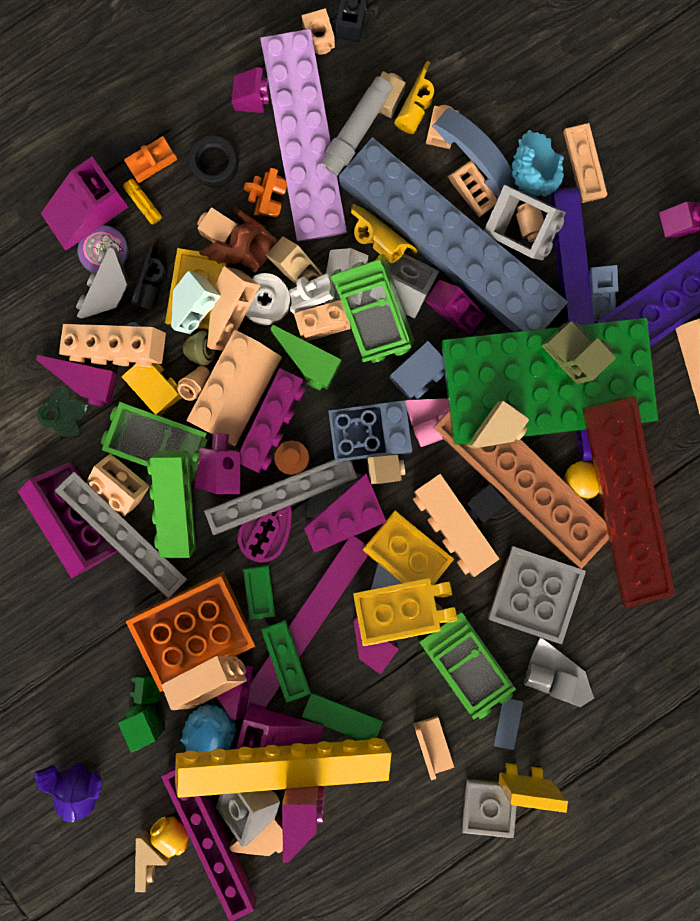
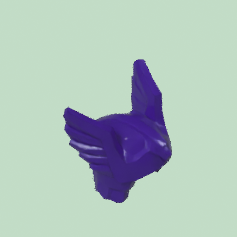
M77 763L60 773L56 766L53 765L34 772L35 783L39 786L38 790L52 794L54 810L64 821L74 822L88 816L94 810L95 800L100 797L101 785L103 783L98 770L90 773L83 763Z

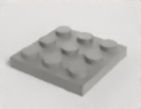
M511 546L487 619L562 644L586 571Z

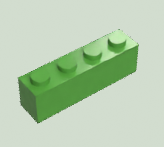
M157 451L150 457L147 465L148 473L152 475L150 498L154 500L155 507L152 513L153 524H156L157 528L154 540L155 548L159 550V558H190L196 550L188 451Z

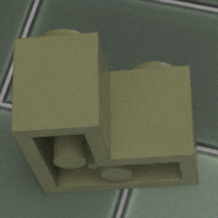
M569 321L564 323L541 346L576 384L593 381L616 357L611 353L613 350L606 341L599 340V338L588 340L585 336V330L578 323Z

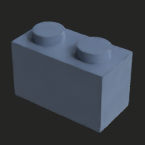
M427 341L396 369L389 379L408 400H411L413 397L418 400L429 390L426 387L432 380L438 382L445 375L443 356Z

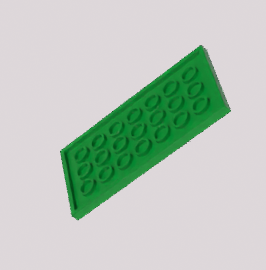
M647 318L580 325L585 330V336L588 340L599 338V340L606 341L613 350L611 353L616 359L593 381L578 384L571 379L541 346L560 327L442 340L453 445L469 443L495 404L499 401L506 402L529 419L525 425L528 429L523 437L658 421Z

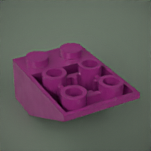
M90 157L70 171L41 212V215L63 248L68 250L127 209L128 206L94 158Z
M249 705L236 749L241 747L260 748L268 745L288 746L295 743L317 744L320 742L324 725Z

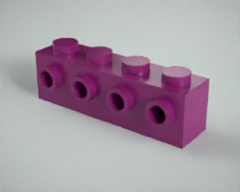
M279 368L239 452L241 465L260 474L263 469H268L273 458L270 456V453L274 446H279L284 434L281 433V430L285 423H290L295 410H292V407L296 400H301L306 387L303 386V379Z

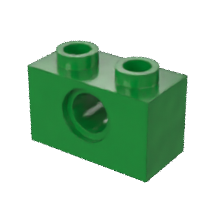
M153 703L147 705L136 704L130 707V710L124 712L125 717L118 722L130 752L155 742L165 731Z

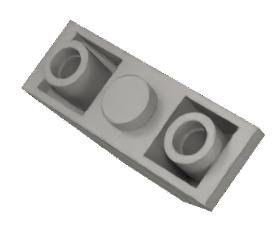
M113 245L109 246L108 250L103 248L97 260L101 264L98 272L91 273L86 284L90 289L86 296L81 295L76 308L80 310L77 317L81 319L116 308L129 284V279L117 247Z

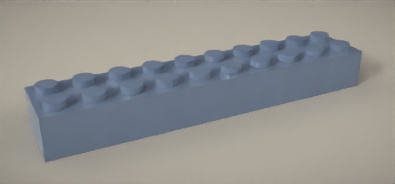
M373 137L339 175V185L414 246L420 254L511 331L521 332L545 329L568 303V301Z

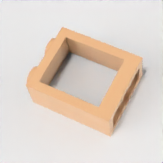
M216 656L161 686L171 710L192 709L246 682L247 679L244 675L246 669L243 662L237 657Z

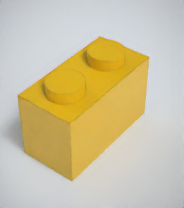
M152 363L151 367H142L135 364L122 378L153 413L161 417L182 398L178 393V384L171 377L167 380L161 372L164 371V368L159 363Z

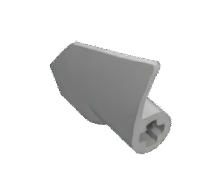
M540 638L528 665L524 685L548 693L551 697L578 707H582L594 699L586 672L546 640Z

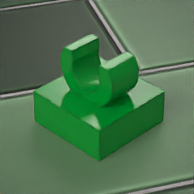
M152 675L137 676L131 679V682H135V691L130 692V696L134 698L133 703L142 705L159 702L160 691Z

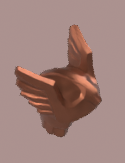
M234 206L232 208L234 213L244 224H240L232 230L229 244L217 240L210 246L200 250L199 254L208 257L209 260L217 261L218 264L235 265L241 263L253 272H256L267 260L266 254L277 243V239L270 235L266 227Z

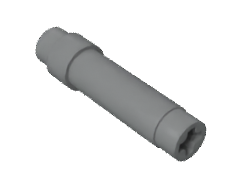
M379 76L374 79L337 138H334L327 148V155L323 159L321 166L331 174L338 176L342 168L349 164L358 144L387 101L388 96L393 90V86L387 80Z

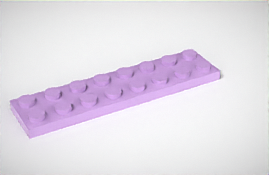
M311 29L262 37L260 39L297 242L347 234L337 176L321 166L331 141Z

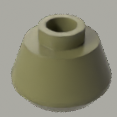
M199 331L188 337L183 345L184 355L190 361L203 366L208 365L215 356V350L207 347L208 333L206 331Z

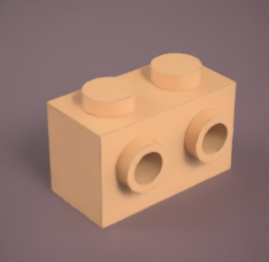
M109 454L94 466L86 482L103 500L124 517L141 502L149 488L147 483L112 454Z

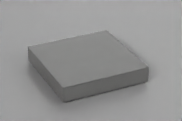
M466 779L462 833L514 838L517 806L510 805L499 782Z

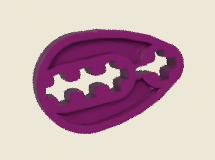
M290 505L285 509L278 510L275 516H273L272 512L241 525L238 532V544L242 553L247 558L255 562H268L277 558L283 552L292 526V506ZM271 519L275 530L268 531L266 537L269 538V542H263L261 545V549L264 550L263 554L258 553L256 556H253V550L250 546L251 544L256 545L259 539L256 537V534L263 533L264 527L261 526L262 522H268Z

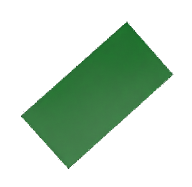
M269 565L244 568L249 619L275 617Z

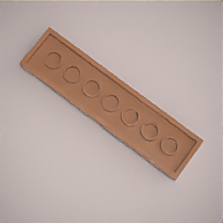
M449 411L433 427L446 442L578 568L582 569L616 532L521 439L480 448H471L468 446V443L453 445Z

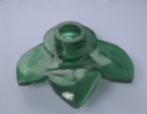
M62 387L50 394L48 403L43 404L39 408L37 418L41 425L53 428L59 436L75 437L80 434L76 422L86 415L89 407L82 401L70 399L69 388ZM50 411L55 413V417L52 420H49L47 417Z

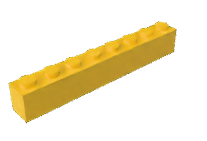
M370 738L369 740L360 741L345 740L343 742L331 743L322 741L317 744L295 743L288 746L268 745L260 748L241 747L232 750L214 749L203 752L186 751L185 753H176L175 785L177 798L389 781L391 751L384 739Z

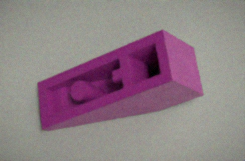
M37 355L36 360L80 396L87 398L88 404L103 407V403L112 404L118 374L109 370Z

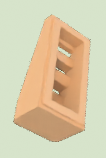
M472 160L448 176L453 186L478 217H481L495 206L498 199L484 183V177ZM468 172L470 176L462 181L461 176ZM474 180L476 185L468 190L466 185ZM481 189L482 193L474 198L472 194ZM484 197L489 199L482 206L478 205V202Z

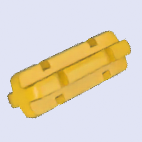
M130 179L125 182L123 188L131 196V199L150 224L154 225L159 222L162 216L154 208L152 202L140 189L135 180Z

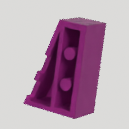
M367 474L361 475L351 486L344 490L303 527L314 553L386 522Z

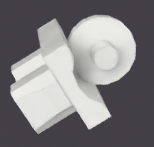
M328 273L311 281L301 277L297 280V287L289 290L292 301L290 311L293 314L314 308L321 303L328 304L337 301L336 291L332 286V278Z

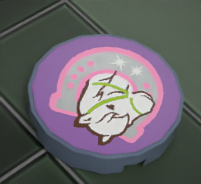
M102 225L79 241L77 249L79 261L86 270L91 273H97L101 265L97 262L103 248L108 250L109 246L113 245L117 247L123 266H125L129 256L127 241L120 231L111 226Z

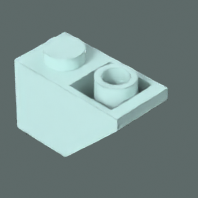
M188 271L174 288L171 327L174 330L191 334L221 297L205 276Z

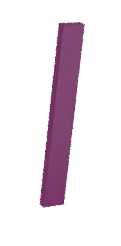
M355 536L348 538L288 627L299 657L368 556L363 551L366 544ZM270 655L250 684L247 709L249 705L265 709L280 687Z

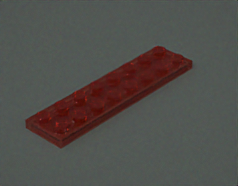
M629 396L583 408L622 604L625 608H630L674 596L675 591L636 396Z

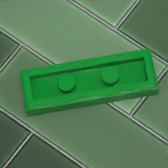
M286 619L261 628L286 703L310 695L311 691Z
M311 692L302 714V718L324 725L357 740L377 738L383 723L382 719L314 692Z

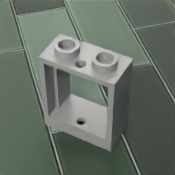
M504 185L484 232L493 239L533 259L544 260L552 249V241L555 234L560 231L564 224L563 217L566 212L516 188ZM519 200L547 212L532 248L504 235Z

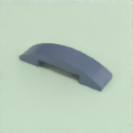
M447 108L432 127L449 145L455 142L487 176L484 183L499 198L504 185L510 187L515 185V179L512 177V170L508 162L483 131L460 113Z
M617 265L590 268L589 279L594 322L616 308L615 292L618 291Z

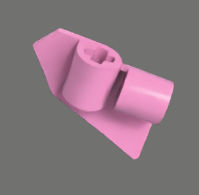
M448 399L406 400V409L419 446L423 447L443 440L433 427L449 411Z

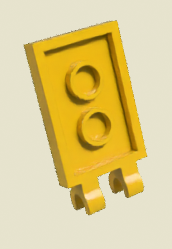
M430 578L353 593L362 645L368 646L441 631L439 623L457 621L455 607L437 611L434 600L435 597L452 595L450 582L431 585Z
M505 764L506 773H500L499 785L510 805L567 813V799L552 780L543 778L542 768L531 766L532 777L518 775L517 764Z

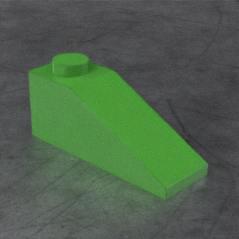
M272 325V334L305 379L308 380L307 384L319 391L322 387L328 390L341 365V359Z

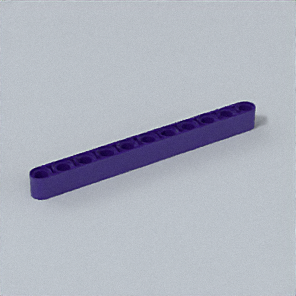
M577 186L558 188L550 194V205L566 212L563 217L564 224L554 236L560 295L568 301L562 309L564 323L572 321L579 325L595 324L579 189ZM607 427L576 430L581 461L609 458Z

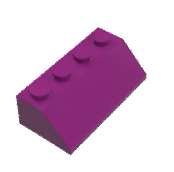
M70 461L29 479L18 493L71 578H74L118 551L55 492L73 472L81 478Z
M324 786L285 790L282 804L283 862H289L317 833V824L323 823Z

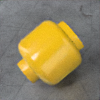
M172 816L162 817L152 826L150 842L164 857L181 855L188 847L187 840L189 835L185 826L177 818Z

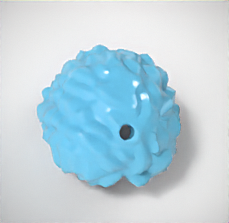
M529 130L522 136V139L518 140L519 147L517 148V153L513 156L512 177L522 192L533 197L540 195L545 197L556 191L562 183L564 177L562 160L564 157L555 153L551 148L550 138L546 139V135Z

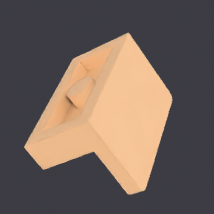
M438 716L414 723L431 780L436 779V773L454 768Z

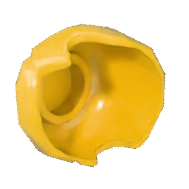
M579 461L572 464L567 469L563 481L584 501L595 497L603 485L600 469L587 461Z

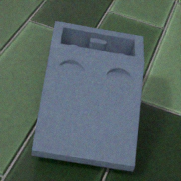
M405 400L328 411L335 462L412 453Z

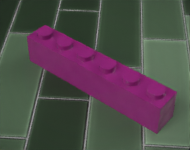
M176 765L166 769L161 778L229 921H234L254 911L257 898L235 852H232L229 848L231 843L208 795L177 798L175 785Z

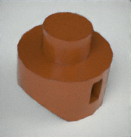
M293 440L279 445L274 457L278 469L288 475H297L305 471L310 460L309 452L305 446Z

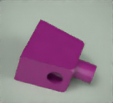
M213 433L212 448L201 447L195 477V488L215 494H240L239 451L228 449L229 434Z

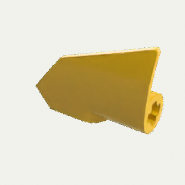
M429 61L425 63L394 122L400 130L408 134L415 133L425 114L424 110L429 108L432 103L434 87L430 81L424 78L430 65ZM422 92L426 93V95H423L422 98L418 96Z
M352 205L351 213L359 219L354 229L355 238L359 243H374V250L380 255L384 254L385 259L389 263L398 261L406 248H410L415 254L418 252L414 246L376 215L360 206Z

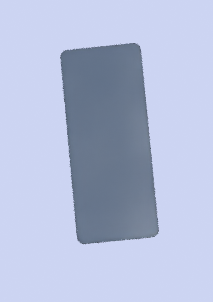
M509 699L502 703L494 746L514 750L523 707L522 701Z

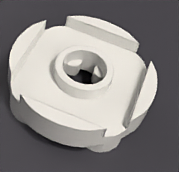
M261 273L255 275L252 279L260 284V287L245 316L259 325H272L282 321L290 308L291 299L288 288L279 277L273 274ZM264 293H268L269 298L272 299V302L267 303V306H262V302L258 301V298L263 297Z

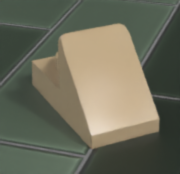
M141 830L136 837L135 892H146L150 883L154 882L155 867L151 865H167L171 857H164L152 846L150 842L151 835L146 830Z

